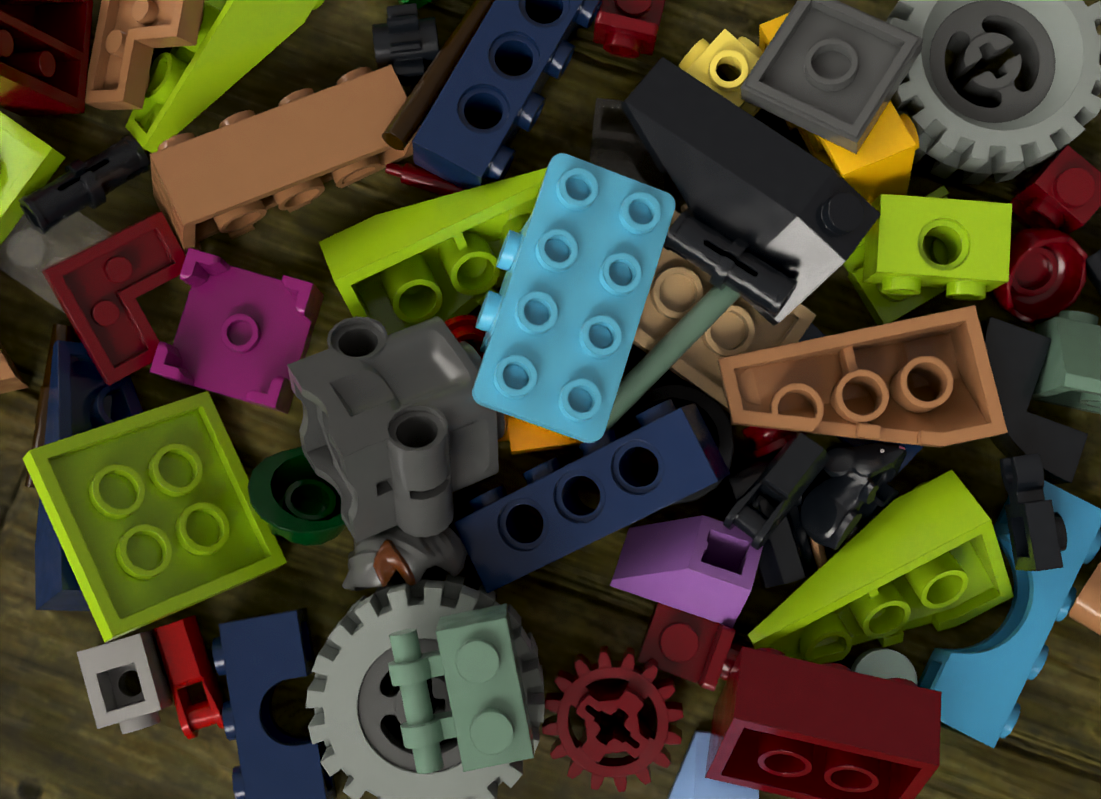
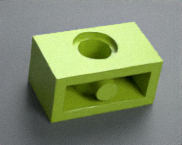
M880 194L871 203L881 215L865 235L863 282L882 284V293L911 296L921 294V287L946 289V297L949 299L972 301L985 299L986 292H990L1009 282L1012 203ZM925 236H934L944 242L948 249V261L945 265L936 264L926 256L923 250Z

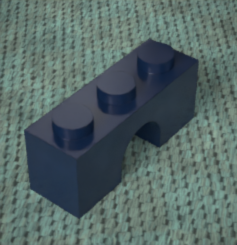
M307 607L236 619L218 624L220 636L213 638L212 652L218 675H226L230 701L223 703L222 717L227 739L229 741L236 740L240 765L234 766L232 772L235 799H336L334 776L329 777L320 763L327 749L324 741L312 745L311 737H296L284 732L275 722L271 710L273 693L283 680L304 677L313 673L311 670L315 663Z

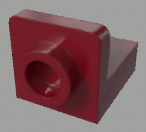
M603 0L595 20L593 42L603 44L605 51L623 58H637L640 53L652 56L666 0Z
M656 602L636 660L645 664L654 658L658 662L659 670L697 683L700 687L714 692L719 678L727 681L739 655L741 645L732 642L736 629Z

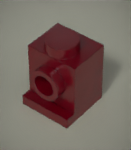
M1066 145L1042 163L1008 202L1012 203V216L1027 229L1050 227L1069 234L1085 225L1101 206V172L1069 145Z

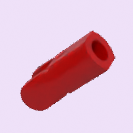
M190 616L152 629L171 686L179 723L186 738L189 740L198 737L200 729L217 724L221 729L224 728L222 707L225 699L213 672L196 616ZM202 681L207 700L192 705L186 686Z

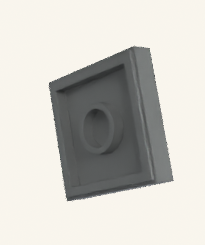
M797 0L740 87L741 99L857 154L922 50L923 38L838 0Z

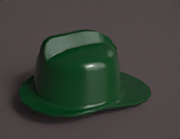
M302 446L266 457L253 469L247 487L250 504L260 518L268 523V527L273 535H281L292 543L304 546L322 545L338 537L346 528L341 517V497L329 482L315 474L303 453Z

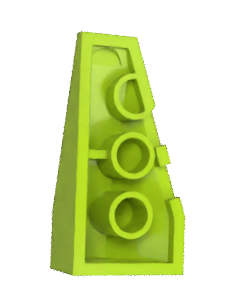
M205 0L203 21L199 29L197 44L195 46L172 47L170 53L164 52L153 61L149 72L150 84L145 94L143 109H133L125 127L143 149L151 153L157 152L161 143L182 131L303 25L311 11L321 6L325 0Z
M547 168L376 214L320 241L319 245L333 281L352 316L369 317L377 320L385 327L387 335H390L436 316L445 322L456 316L468 315L478 305L482 306L489 290L499 294L497 289L501 287L506 274L505 270L496 267L502 245L508 231L512 230L519 233L532 214Z

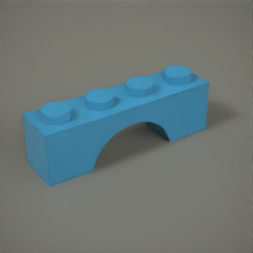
M1045 480L1043 487L1045 500H1052L1053 511L1061 515L1066 528L1067 547L1065 551L1061 552L1063 568L1043 571L1015 569L1005 506H1003L994 525L998 544L1005 553L1013 574L1014 597L1009 612L1000 627L988 638L977 644L957 649L934 648L917 685L918 687L942 692V723L992 748L995 747L999 737L1002 739L1006 738L1013 730L1021 709L1017 699L1027 679L1033 680L1040 673L1046 662L1049 648L1044 643L1055 621H1062L1073 606L1077 590L1072 585L1082 564L1091 562L1101 547V509ZM1009 496L1004 505L1010 504Z

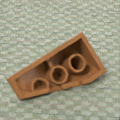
M975 305L719 358L717 360L731 423L734 425L937 448L1008 433Z

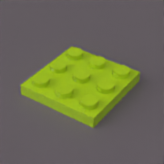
M208 391L31 449L22 458L105 643L274 571L287 563L275 535L271 533L268 527V523L260 518L250 504L247 488L249 479Z

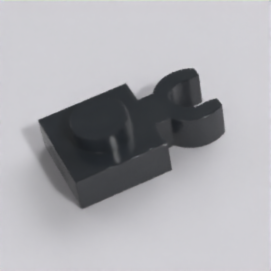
M1035 453L1000 459L1001 475L1010 504L1004 506L1015 569L1043 571L1063 568L1061 552L1065 551L1067 547L1066 528L1061 515L1053 511L1052 500H1045L1043 491L1044 470L1040 454Z

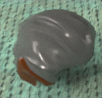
M397 525L357 543L354 540V550L348 553L349 572L342 586L347 590L361 591L368 588L385 587L393 579H396L397 584L406 582L408 585L413 586L421 580L424 573H430V580L442 581L448 572L451 576H456L462 571L467 551L461 538L449 526L438 535L414 537L405 533Z

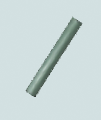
M713 286L621 380L605 431L610 430L741 296L727 286L722 290Z

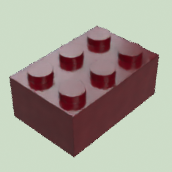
M742 646L714 707L705 778L795 799H915L940 766L942 692L918 687L914 682L903 678L883 679L853 672L847 666L838 663L818 664L787 657L783 652L772 648L753 649Z

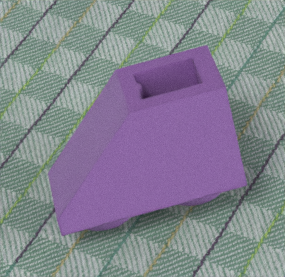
M704 515L631 527L628 529L610 586L733 628L752 590L763 546L756 550L751 546L753 539L736 526L729 530L723 525L724 522Z

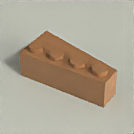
M392 65L373 72L370 67L357 68L343 75L335 86L316 93L311 88L301 89L284 97L279 102L278 107L257 115L253 110L241 111L224 119L219 124V129L197 137L193 133H182L165 140L159 145L157 152L150 154L153 197L185 255L188 248L203 251L200 241L219 232L228 233L232 240L255 229L253 224L266 215L267 210L272 207L278 206L280 210L293 212L312 203V200L325 191L323 184L332 179L337 187L344 188L386 168V165L389 163H397L412 156V140L419 128L404 150H396L390 147L383 140L382 134L407 99V96Z

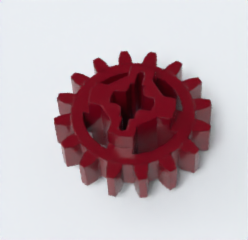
M601 646L599 660L594 664H591L582 653L576 655L574 664L577 674L575 676L563 670H559L556 674L554 682L563 694L556 692L547 693L545 698V708L557 713V715L544 719L542 725L543 734L559 735V738L551 746L550 755L552 759L568 755L571 761L567 776L574 779L583 770L590 772L591 789L598 791L604 777L614 778L618 792H625L627 776L635 774L643 784H649L651 782L649 764L654 762L664 768H668L671 764V754L664 744L681 745L682 730L675 725L669 724V722L677 721L684 717L682 703L666 701L676 691V684L673 678L657 682L655 678L659 669L658 662L653 658L645 663L642 668L636 666L635 650L629 647L623 654L621 661L612 660L608 646ZM605 678L624 679L621 684L599 686L595 683V681ZM648 696L657 714V723L654 731L649 728V723L640 717V710ZM571 705L576 708L575 713L585 720L586 728L579 740L575 736L570 723ZM618 708L625 711L624 726L618 722L612 723L608 728L601 725L602 711L609 715L615 713ZM627 752L629 754L620 758L604 757L605 754Z

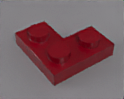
M162 211L155 212L41 270L102 379L109 386L153 362L160 341L136 298L179 276L186 255Z

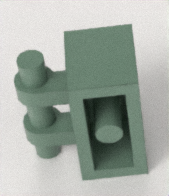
M507 604L440 617L435 631L439 650L421 653L417 629L414 628L389 634L394 660L388 663L392 686L400 687L406 722L400 725L405 748L412 749L418 774H427L441 770L444 767L439 742L456 737L463 772L534 758V736ZM444 675L451 711L434 714L427 680Z

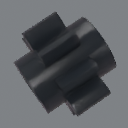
M417 3L387 6V23L372 24L377 67L381 69L392 65L401 85L417 84L426 72V66H430L440 51L435 17L420 19Z

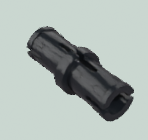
M126 135L120 141L84 162L76 159L65 166L66 173L31 194L20 198V207L32 226L43 235L49 232V229L87 206L96 209L106 202L105 195L141 173L149 171V159L140 144L132 136Z
M687 211L682 212L673 223L663 245V248L673 251L711 276L710 284L720 290L726 286L767 311L773 318L783 309L798 283L797 280L790 279L749 253L750 245L739 238L734 242L728 240L692 217Z

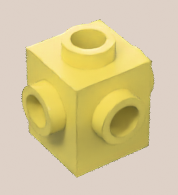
M724 29L711 44L704 38L699 40L680 62L679 68L753 117L761 109L741 99L740 87L763 54L762 50L748 38L741 36L736 39L730 32ZM718 69L730 81L722 80L717 75L716 70Z

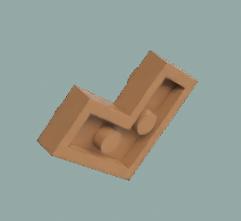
M102 0L87 75L85 104L100 110L143 109L145 94L150 84L149 72L154 48L195 46L203 21L205 0Z

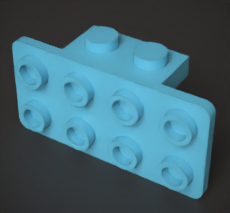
M565 153L556 154L551 159L532 214L519 233L512 230L508 231L502 245L496 267L505 270L506 274L499 294L488 291L475 328L486 332L479 350L484 353L472 389V396L477 404L585 443H594L602 438L673 217L675 200L672 195Z

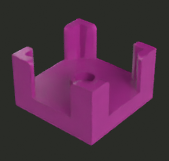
M188 248L180 279L191 286L173 345L162 341L159 342L150 372L175 382L288 414L294 392L291 389L287 365L306 357L324 298L323 293L313 283L283 275L282 280L231 266L219 256Z

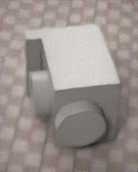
M153 630L77 652L97 729L119 723L122 734H127L161 722L159 710L174 704ZM130 671L138 673L142 688L139 694L130 692L126 687L125 680Z

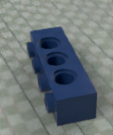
M495 0L412 140L414 164L463 190L489 184L490 181L503 180L516 155V150L510 148V145L520 128L530 132L535 125L546 102V97L540 95L550 76L557 80L562 77L576 48L575 45L569 43L579 25L586 29L592 25L603 0ZM542 10L550 12L557 20L552 23L541 24L532 20L528 15ZM507 61H517L525 65L528 71L519 76H509L500 71L498 66ZM477 112H487L494 115L499 120V123L489 129H478L469 124L467 119Z
M671 399L664 401L635 416L641 428L619 439L614 428L605 431L602 438L596 442H583L578 445L583 455L582 458L562 467L558 457H555L523 473L528 484L527 486L508 495L504 486L500 485L468 501L473 513L453 524L487 594L730 475L731 473L696 404L693 403L676 410ZM638 447L650 450L657 458L659 469L654 481L642 479L633 469L632 457ZM581 476L592 479L599 488L600 502L596 509L585 506L577 496L576 487ZM526 504L536 508L542 516L543 531L540 536L529 532L523 524L522 512Z

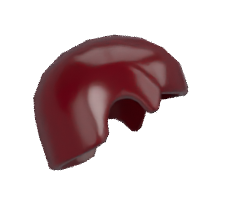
M1050 227L1022 229L1011 237L1009 282L992 290V293L1004 310L1025 323L1030 324L1037 319L1055 317L1060 311H1064L1073 305L1087 281L1086 259L1088 254L1070 235Z

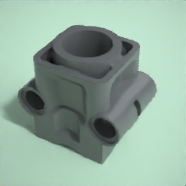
M356 316L344 319L335 324L329 331L327 350L287 365L291 389L303 405V420L299 429L303 453L315 474L329 482L341 497V517L356 543L397 525L405 533L414 537L438 535L447 529L453 520V492L493 476L499 470L498 440L503 437L505 432L504 414L477 404L472 396V389L482 359L469 343L465 341L458 342L444 321L438 316L387 335L385 327L379 321L369 317Z

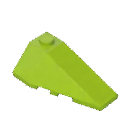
M953 470L931 481L919 484L910 492L894 499L748 634L754 648H772L783 652L787 657L818 664L832 663L844 659L853 645L878 639L884 648L903 642V631L930 623L933 624L938 632L953 628L1013 598V590L992 520Z

